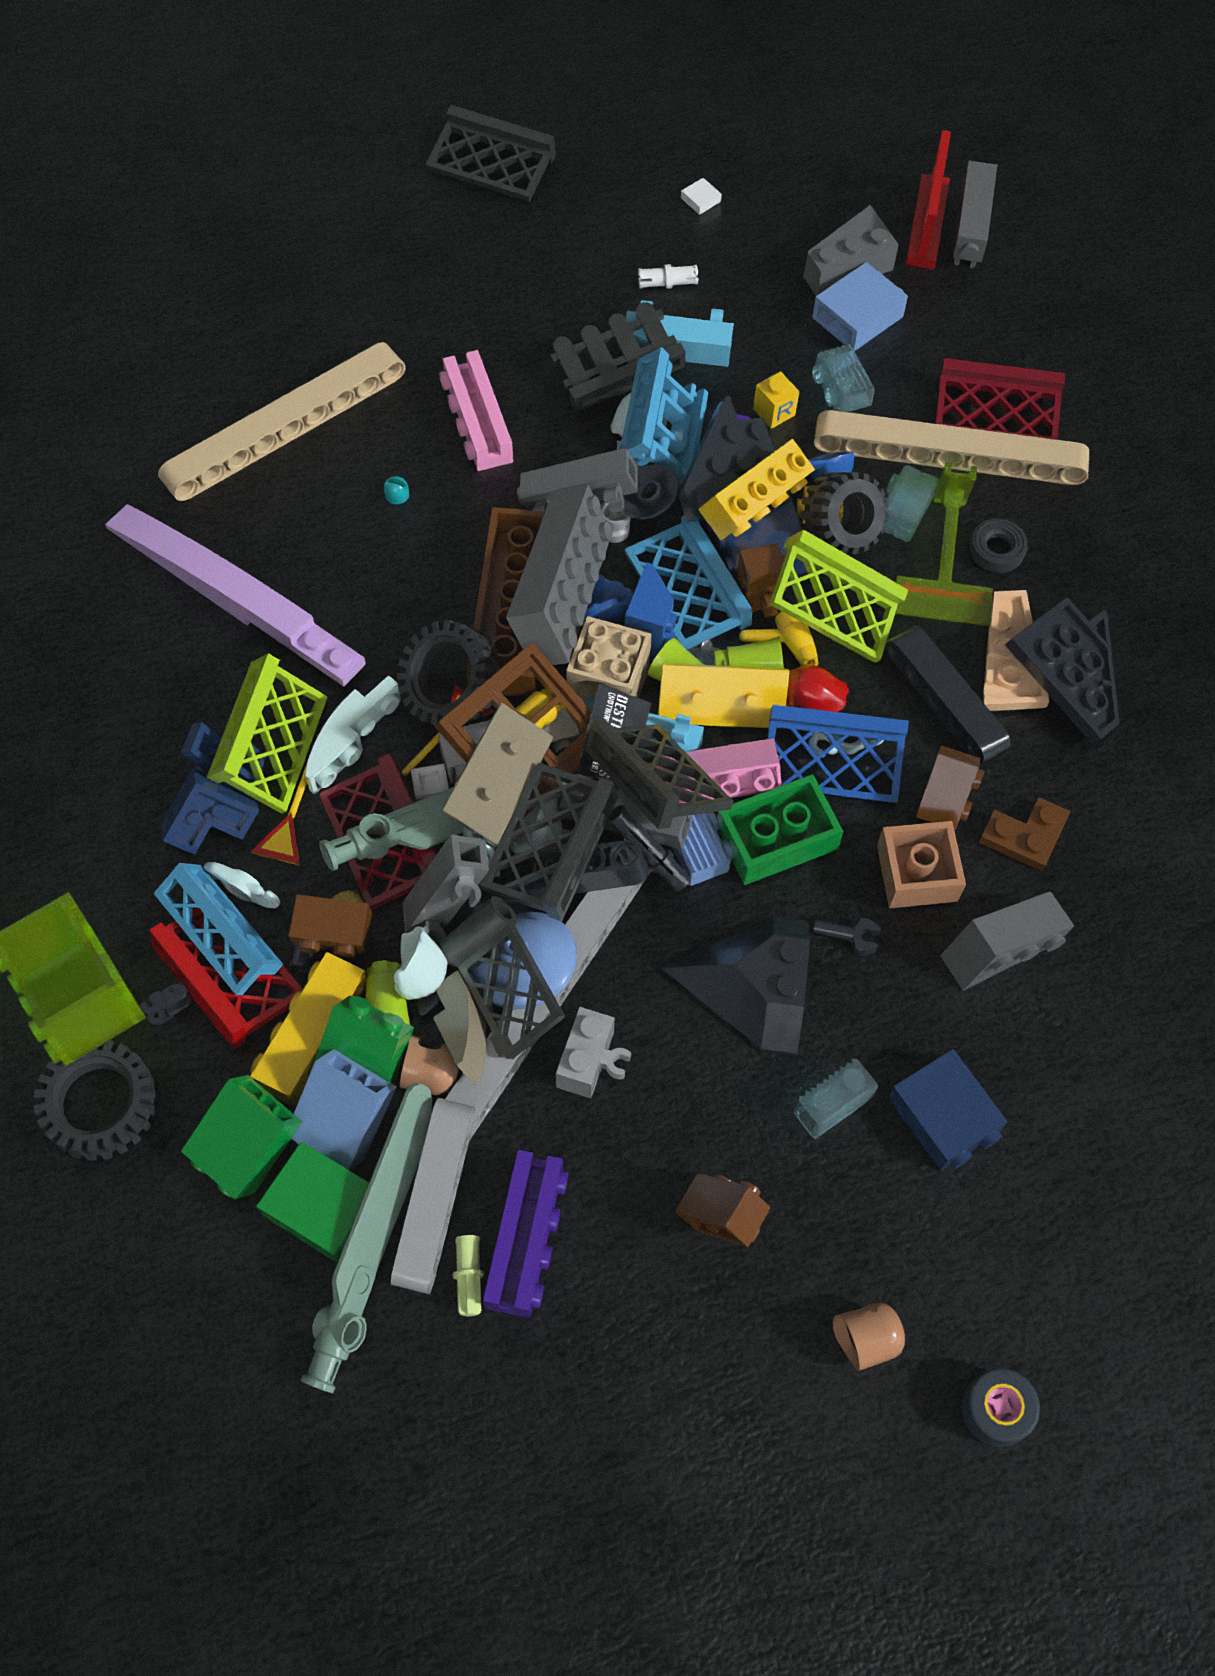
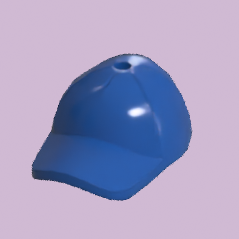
M854 451L834 452L808 459L815 469L810 473V476L815 480L818 477H825V474L830 472H852Z

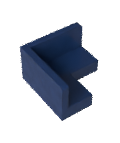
M192 767L161 822L163 841L195 855L211 826L243 840L259 812L256 799L226 782L218 784L207 778V773Z

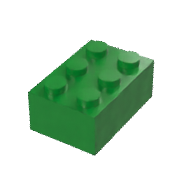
M813 774L734 803L731 810L718 811L717 816L719 825L717 832L721 840L726 839L733 853V859L731 860L744 885L838 850L843 835V830Z

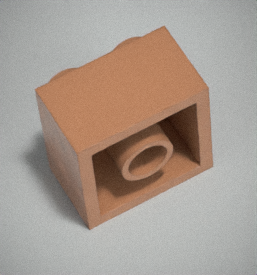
M952 821L883 827L877 849L889 908L958 902L966 882Z

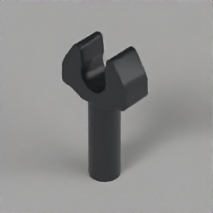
M861 918L860 922L852 927L816 919L813 933L849 941L855 955L865 956L875 953L878 945L870 941H864L860 935L878 936L881 928L867 918Z

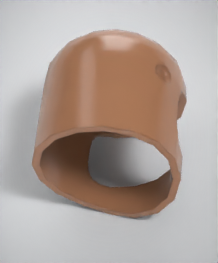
M411 1035L401 1072L400 1088L407 1090L411 1084L419 1083L430 1089L431 1096L447 1094L456 1083L460 1069L456 1065L447 1045L443 1043L442 1047L437 1050L428 1049L420 1046L421 1037Z
M885 1303L869 1304L866 1307L836 1315L833 1319V1330L836 1339L856 1370H862L897 1357L904 1348L905 1333L901 1320L897 1313ZM848 1329H849L850 1334H851V1336H852V1338H853V1341H854V1344H855L856 1349H854V1347H853V1345H852V1343H851V1340H850V1337H849V1333H848Z

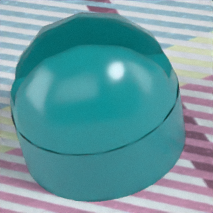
M392 476L387 479L384 484L386 500L392 504H401L409 498V487L404 478Z

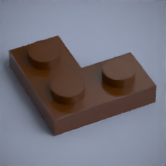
M1038 797L1026 824L994 810L979 843L1043 871L1070 811Z

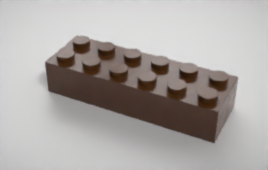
M492 507L473 628L483 632V636L489 637L492 641L489 646L496 648L498 655L492 659L500 661L501 668L523 651L506 616L545 512ZM468 659L467 680L469 683L471 677L470 659ZM500 669L493 670V673L496 674ZM527 669L501 693L507 696L529 697L536 690L537 678Z

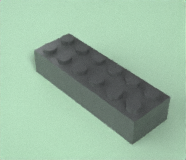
M588 484L553 491L506 616L522 649L524 650L533 642L552 665L570 662L573 650L577 646V638L581 626L585 621L588 604L592 600L595 583L599 579V571L602 562L605 560L609 541L612 539L611 526L609 522H605L601 513L599 499L593 495Z

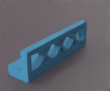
M179 863L154 892V895L236 995H243L260 975H275L282 967L283 963L201 865ZM177 883L183 887V904H176L169 895ZM193 908H200L204 913V929H197L193 925ZM213 933H220L224 937L225 955H218L213 949ZM234 958L242 959L250 969L240 981L234 975Z

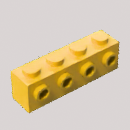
M791 439L711 498L698 510L721 541L731 533L737 538L751 527L748 522L749 519L752 518L755 523L771 512L767 507L769 504L774 509L789 498L786 491L790 490L792 494L796 493L808 483L805 477L815 469L795 441Z
M326 952L321 962L316 961L308 974L309 981L302 992L298 991L292 998L289 1006L290 1012L283 1023L279 1022L273 1029L269 1047L264 1054L260 1053L254 1060L250 1077L273 1097L295 1107L307 1083L333 1006L349 995L361 997L365 990V980L367 979L365 970Z

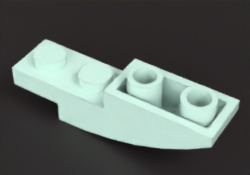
M387 676L365 697L357 690H354L341 702L323 726L312 748L305 773L309 790L314 795L320 789L330 786L341 770L346 766L353 765L359 759L363 751L360 737L368 735L373 730L376 722L385 714H391L399 705L401 698L398 683L391 677Z

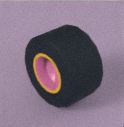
M997 1368L984 1372L969 1384L963 1394L961 1409L964 1422L975 1437L985 1444L1002 1447L1013 1445L1031 1434L1038 1423L1040 1404L1037 1392L1029 1380L1016 1371Z

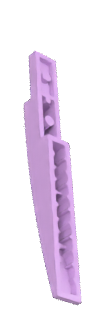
M127 504L105 524L106 528L241 622L246 625L251 622L342 686H345L365 665L363 656L317 626L313 621L312 615L232 563L153 517Z

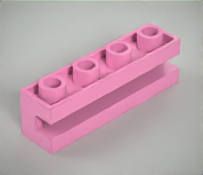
M478 350L467 352V363L461 365L457 364L455 356L443 358L444 371L439 373L443 390L449 389L448 402L451 412H457L459 418H456L457 429L460 437H466L467 441L464 442L468 460L474 459L478 471L513 463L512 441Z
M774 738L686 752L730 798L760 794L782 786L780 764ZM656 765V767L675 773L674 771ZM679 773V775H682V776H685V777L694 779V778H692V777H689V776H686V775H683V774H680V773ZM675 785V787L694 793V791ZM698 793L701 796L713 799L712 797Z

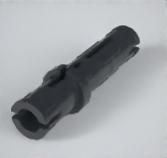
M623 805L617 806L609 813L606 819L607 822L625 840L636 842L645 860L648 862L647 864L651 872L658 873L675 892L684 889L688 885L691 876L673 859V853L667 847L663 848ZM630 829H632V830L640 837V839H641L645 844H643V843L630 831ZM654 854H656L668 868H666Z

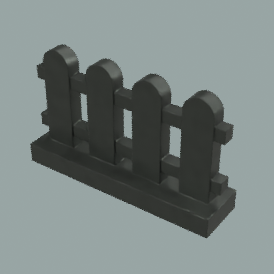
M643 302L637 306V319L628 322L622 314H614L609 319V331L600 334L597 327L588 325L582 329V342L572 345L567 337H559L554 341L555 353L551 354V360L554 365L560 363L567 377L563 381V385L566 391L569 390L570 404L575 413L631 390L638 359L660 347L669 354L668 361L673 364L671 373L685 367L686 352L681 342L677 343L674 335L668 337L660 321L664 319L661 309L655 311L652 304ZM641 328L650 344L643 348H640L633 334L634 331ZM612 340H615L622 354L621 357L614 360L605 344ZM586 351L595 367L587 371L584 370L578 357L579 354Z

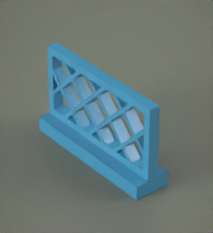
M684 515L681 517V524L625 549V555L639 578L646 563L640 562L636 555L645 551L656 553L652 564L658 574L671 577L667 586L668 591L673 599L685 602L681 613L673 611L674 614H677L678 620L673 632H675V638L686 650L737 626L740 630H743L752 625L751 606L698 521L687 523ZM677 536L684 543L681 552L665 548L666 542ZM662 555L677 559L674 570L658 566ZM683 560L696 563L698 569L695 575L679 572ZM676 579L692 583L688 594L672 590ZM697 584L712 589L713 593L710 600L693 596ZM690 603L707 607L703 619L686 615ZM712 609L726 612L729 619L721 623L708 620ZM683 622L700 626L698 633L685 639L680 631Z

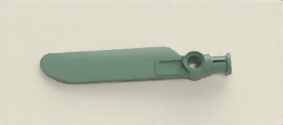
M578 769L573 773L575 775H582V773L578 772ZM454 787L386 815L369 814L361 820L360 825L348 829L346 835L329 842L326 839L320 841V850L328 868L334 871L338 869L339 864L356 857L359 860L366 857L371 859L382 858L388 853L390 847L397 844L422 850L447 841L450 835L459 836L463 834L464 827L441 813ZM378 834L381 836V838L373 839L370 838L368 835Z
M411 1084L404 1094L332 1279L333 1303L323 1307L317 1313L313 1322V1335L316 1339L313 1348L316 1352L308 1373L302 1375L301 1382L333 1393L335 1390L333 1382L341 1361L347 1360L349 1353L357 1350L365 1338L366 1322L361 1316L379 1264L421 1159L432 1115L431 1091L423 1084Z

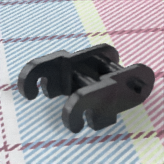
M176 983L161 992L157 991L149 995L150 1002L153 1004L152 1007H148L146 1002H142L141 1010L147 1014V1019L151 1025L159 1026L174 1018L173 1015L187 1008L191 1003V998L187 993L186 987ZM157 1013L159 1017L154 1018V1014Z

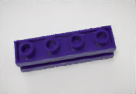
M518 1150L483 1299L485 1309L531 1318L532 1308H540L544 1285L538 1284L541 1269L548 1270L553 1248L546 1244L549 1231H557L561 1209L555 1208L557 1194H565L569 1172L563 1171V1159L548 1156L546 1161L533 1158L532 1152Z

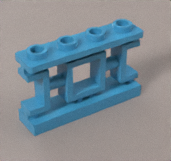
M660 347L638 359L620 449L627 448L632 458L637 457L636 463L639 466L649 462L668 466L676 473L681 486L699 447L708 392L704 388L695 392L696 386L693 383L682 387L670 376L673 364L668 361L669 354ZM662 417L672 424L671 431L661 423Z

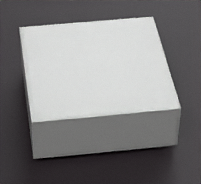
M702 178L682 190L681 199L700 215L721 202V193Z
M444 764L411 769L416 802L449 789Z

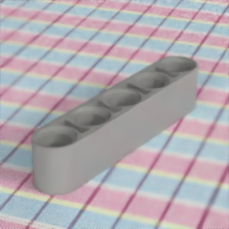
M438 1098L435 1102L391 1275V1285L430 1294L474 1123L476 1112L474 1106Z

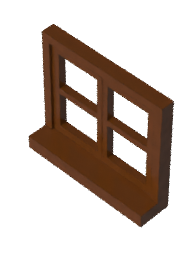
M532 642L435 725V728L467 763L477 744L463 729L462 725L489 702L496 709L500 703H503L518 713L501 692L529 669L553 697L529 721L534 724L537 723L552 708L559 704L583 732L557 757L548 748L541 760L544 765L573 774L579 766L592 711ZM543 775L537 789L539 794L543 795L556 789L559 785L556 779ZM536 807L526 810L523 819Z

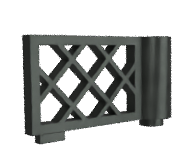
M492 896L440 942L441 951L447 959V964L459 968L494 1034L489 1039L499 1057L505 1056L507 1059H514L566 1016L515 926L517 918L514 911L503 899ZM509 939L514 947L511 963L500 961L502 945ZM482 962L489 963L486 984L479 983L473 972ZM499 965L511 967L507 989L495 986ZM520 969L527 970L531 977L528 993L516 991ZM494 991L506 993L502 1014L495 1013L492 1007ZM515 995L527 997L523 1019L512 1017ZM536 1000L544 1001L550 1012V1015L542 1022L533 1021ZM510 1021L522 1023L520 1040L515 1044H512L508 1037Z

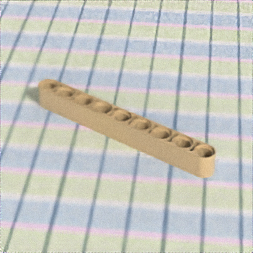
M386 343L375 344L168 460L160 467L158 477L177 500H188L396 382L403 375L405 364Z
M833 410L824 411L817 417L814 445L820 451L827 453L854 451V456L1069 485L1081 484L1088 479L1089 448L1077 442Z

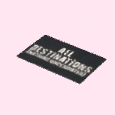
M598 684L578 772L597 779L603 778L614 782L585 750L593 720L605 719L613 728L643 726L647 723L651 703Z

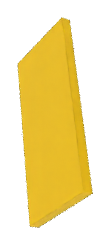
M662 663L658 715L676 720L677 714L691 717L690 724L769 728L772 705L786 706L790 671L789 669Z

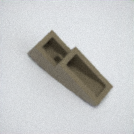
M457 970L444 979L436 990L445 1010L433 1018L456 1065L475 1085L481 1081L485 1063L486 1024L484 1015L462 974Z

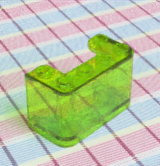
M69 892L0 931V971L3 973L9 970L11 974L6 977L17 994L23 992L24 995L18 999L29 1017L32 1016L34 1019L28 1025L39 1042L45 1039L48 1041L44 1044V1048L55 1064L62 1061L65 1066H68L146 1018Z

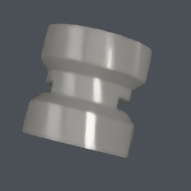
M603 502L600 506L601 513L605 522H609L612 529V539L609 542L617 543L625 540L630 532L631 517L623 510L611 512L610 502Z

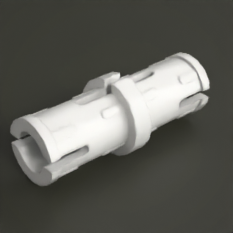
M668 264L664 265V268L638 269V276H640L638 278L639 288L665 286L666 289H670L672 285L698 284V277H696L698 275L697 265L671 267Z

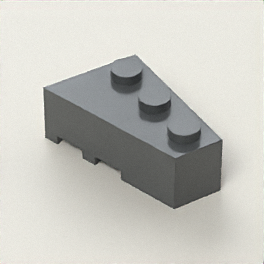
M870 205L807 252L803 277L817 296L865 262L882 274L892 271L899 244Z
M1050 891L972 920L940 956L964 991L1021 961L1024 962L1033 958L1045 949L1048 952L1055 950L1065 943L1066 939L1064 936L1074 925Z

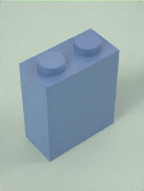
M865 262L816 296L812 318L854 352L903 317L908 295L884 277L880 271Z
M335 1049L316 1060L294 1112V1115L302 1121V1124L292 1137V1140L297 1142L298 1146L301 1142L307 1144L351 1171L365 1160L396 1086Z

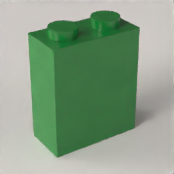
M349 995L333 1006L313 1066L316 1060L335 1049L389 1083L394 1084L414 1027L404 1023L403 1019L398 1015L384 1013L371 1006L370 1002L364 998Z
M249 1075L231 1078L227 1081L181 1152L191 1160V1164L196 1170L212 1178L218 1184V1189L223 1194L236 1200L256 1192L302 1124V1121Z
M301 1142L256 1207L263 1217L338 1263L369 1182Z

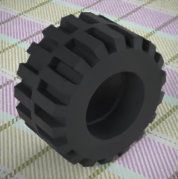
M858 472L826 473L825 477L815 479L816 485L808 487L806 491L809 495L808 497H803L801 503L805 505L804 511H800V518L805 520V523L802 524L803 530L845 554L865 552L869 550V545H875L879 541L877 536L883 535L886 529L883 527V523L888 522L889 515H885V509L889 507L888 501L883 500L885 492L883 488H877L879 483L875 479H869V475ZM846 498L850 514L846 525L842 527L839 520V509Z

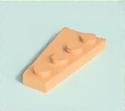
M1026 590L994 592L992 597L982 702L990 711L1046 708L1049 703L1048 693L1005 646L1011 638L1033 623Z

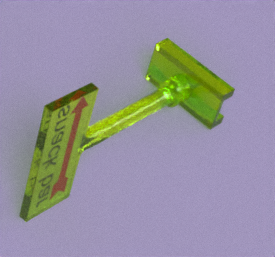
M945 463L934 495V502L944 503L946 507L939 579L935 581L897 576L896 583L908 589L905 601L898 604L895 614L989 626L993 588L958 584L951 581L959 508L966 504L976 480L978 466H971L968 474L951 472L952 463Z

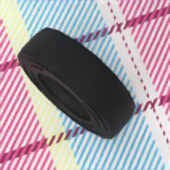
M1005 519L984 521L976 527L970 539V554L974 562L981 568L994 573H1005L1014 570L1022 563L1027 552V538L1023 530L1015 523ZM990 538H1001L1008 542L1010 551L1005 554L994 553L988 549L987 541Z

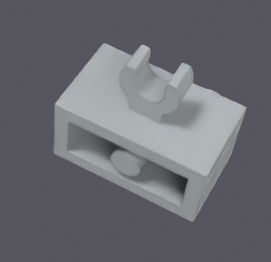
M579 1007L556 1072L557 1088L592 1098L602 1068L606 1069L611 1077L624 1079L625 1070L615 1067L613 1063L618 1059L630 1062L631 1052L624 1048L608 1050L614 1034V1017Z

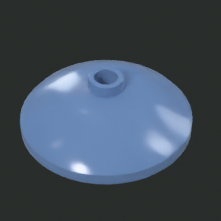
M540 912L515 914L517 918L515 926L553 995L556 996L567 985L575 970L577 962L575 941L568 928L561 921L548 917V914ZM510 939L502 945L500 961L512 962L514 947ZM482 962L473 970L479 983L486 984L489 969V963ZM499 965L495 986L507 989L511 967ZM520 969L516 991L528 993L531 977L527 970ZM494 991L492 1004L503 1008L506 993ZM515 995L513 1010L525 1009L527 997ZM536 1000V1006L544 1003V1001Z

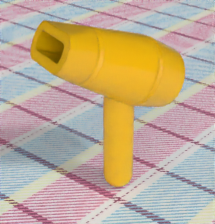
M780 612L775 618L777 629L742 630L739 634V639L744 643H756L779 636L780 641L786 643L801 666L804 664L818 665L816 647L809 626L784 612Z

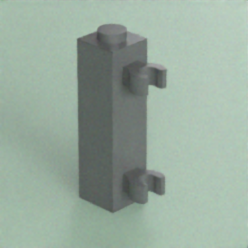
M968 161L962 187L953 252L954 263L959 266L961 259L971 261L970 268H974L977 262H982L988 241L997 171L996 164Z
M627 448L521 473L520 487L517 489L518 500L527 510L546 512L553 491L588 484L593 495L599 501L610 502L611 512L624 510L623 496L638 492V466Z
M577 774L578 776L593 780L592 777ZM615 786L618 799L614 808L623 805L659 844L683 850L693 821L692 815L673 817L670 828L657 829L620 787ZM578 788L567 793L572 806L586 801L591 791ZM559 796L558 805L561 811L569 808L564 796ZM581 812L576 813V815H577L578 818H579ZM573 816L565 818L566 820L574 821ZM608 822L606 823L604 830L619 833ZM630 829V831H631L638 839H640V837H639L632 829Z
M450 835L402 902L405 933H409L416 926H420L441 949L440 942L446 937L444 929L465 901L469 898L470 907H474L481 898L478 884L489 871L485 839Z

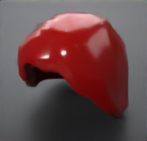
M804 664L789 672L786 706L839 712L846 704V696L849 693L846 682L839 680L824 668Z

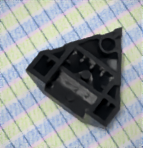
M771 917L661 968L665 975L670 979L674 978L688 990L691 996L731 1028L735 1027L746 1036L750 1043L759 1051L797 1056L805 1004L810 945L809 921Z

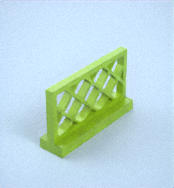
M805 530L787 538L783 547V551L787 553L769 605L874 663L880 661L897 606L905 601L908 589ZM795 558L804 563L808 575L800 578L797 577L793 567ZM825 574L829 576L834 590L824 593L818 575ZM810 578L816 597L806 600L800 582ZM792 585L798 604L791 605L782 600L785 587ZM850 588L855 591L860 605L851 608L844 590ZM836 593L843 611L833 615L826 597ZM818 600L825 618L818 620L813 617L808 605L809 603ZM873 603L886 609L882 621L878 623L870 606ZM862 608L869 626L859 630L853 611ZM845 615L851 633L845 635L840 632L835 618ZM871 630L875 640L873 650L865 645L861 635L862 632Z
M268 653L252 661L207 778L218 784L226 782L279 813L287 811L327 696L278 666L279 660ZM275 677L284 683L288 695L277 698L272 685ZM305 695L315 701L311 713L304 714L298 696ZM290 699L296 715L295 718L289 720L285 719L279 703ZM267 705H271L277 720L276 724L266 726L262 715V710ZM298 721L303 736L301 741L294 743L288 724ZM279 727L286 746L275 749L268 730ZM260 733L267 752L255 755L251 739L253 735ZM288 749L292 766L290 770L284 772L277 753ZM269 756L276 775L264 778L257 759ZM249 762L256 780L255 782L248 783L238 777L242 764ZM274 779L278 780L282 790L279 800L271 796L266 782Z

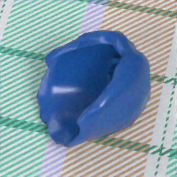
M599 575V579L595 583L592 592L591 603L588 604L585 621L587 616L619 624L628 610L634 595L633 592L625 588L622 583L609 581L603 575Z

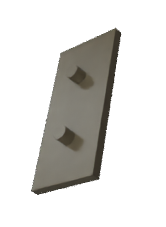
M500 703L444 804L441 813L480 838L485 839L491 845L496 846L517 807L537 762H541L553 736L510 707Z

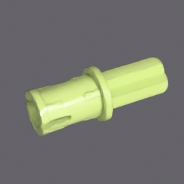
M464 1235L455 1239L457 1244V1271L453 1273V1278L457 1279L458 1313L463 1316H475L481 1312L480 1278L484 1277V1271L480 1270V1237L475 1235Z

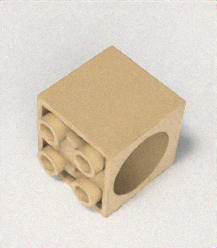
M587 616L566 671L567 683L584 703L587 697L595 699L598 684L639 698L649 670L651 633Z

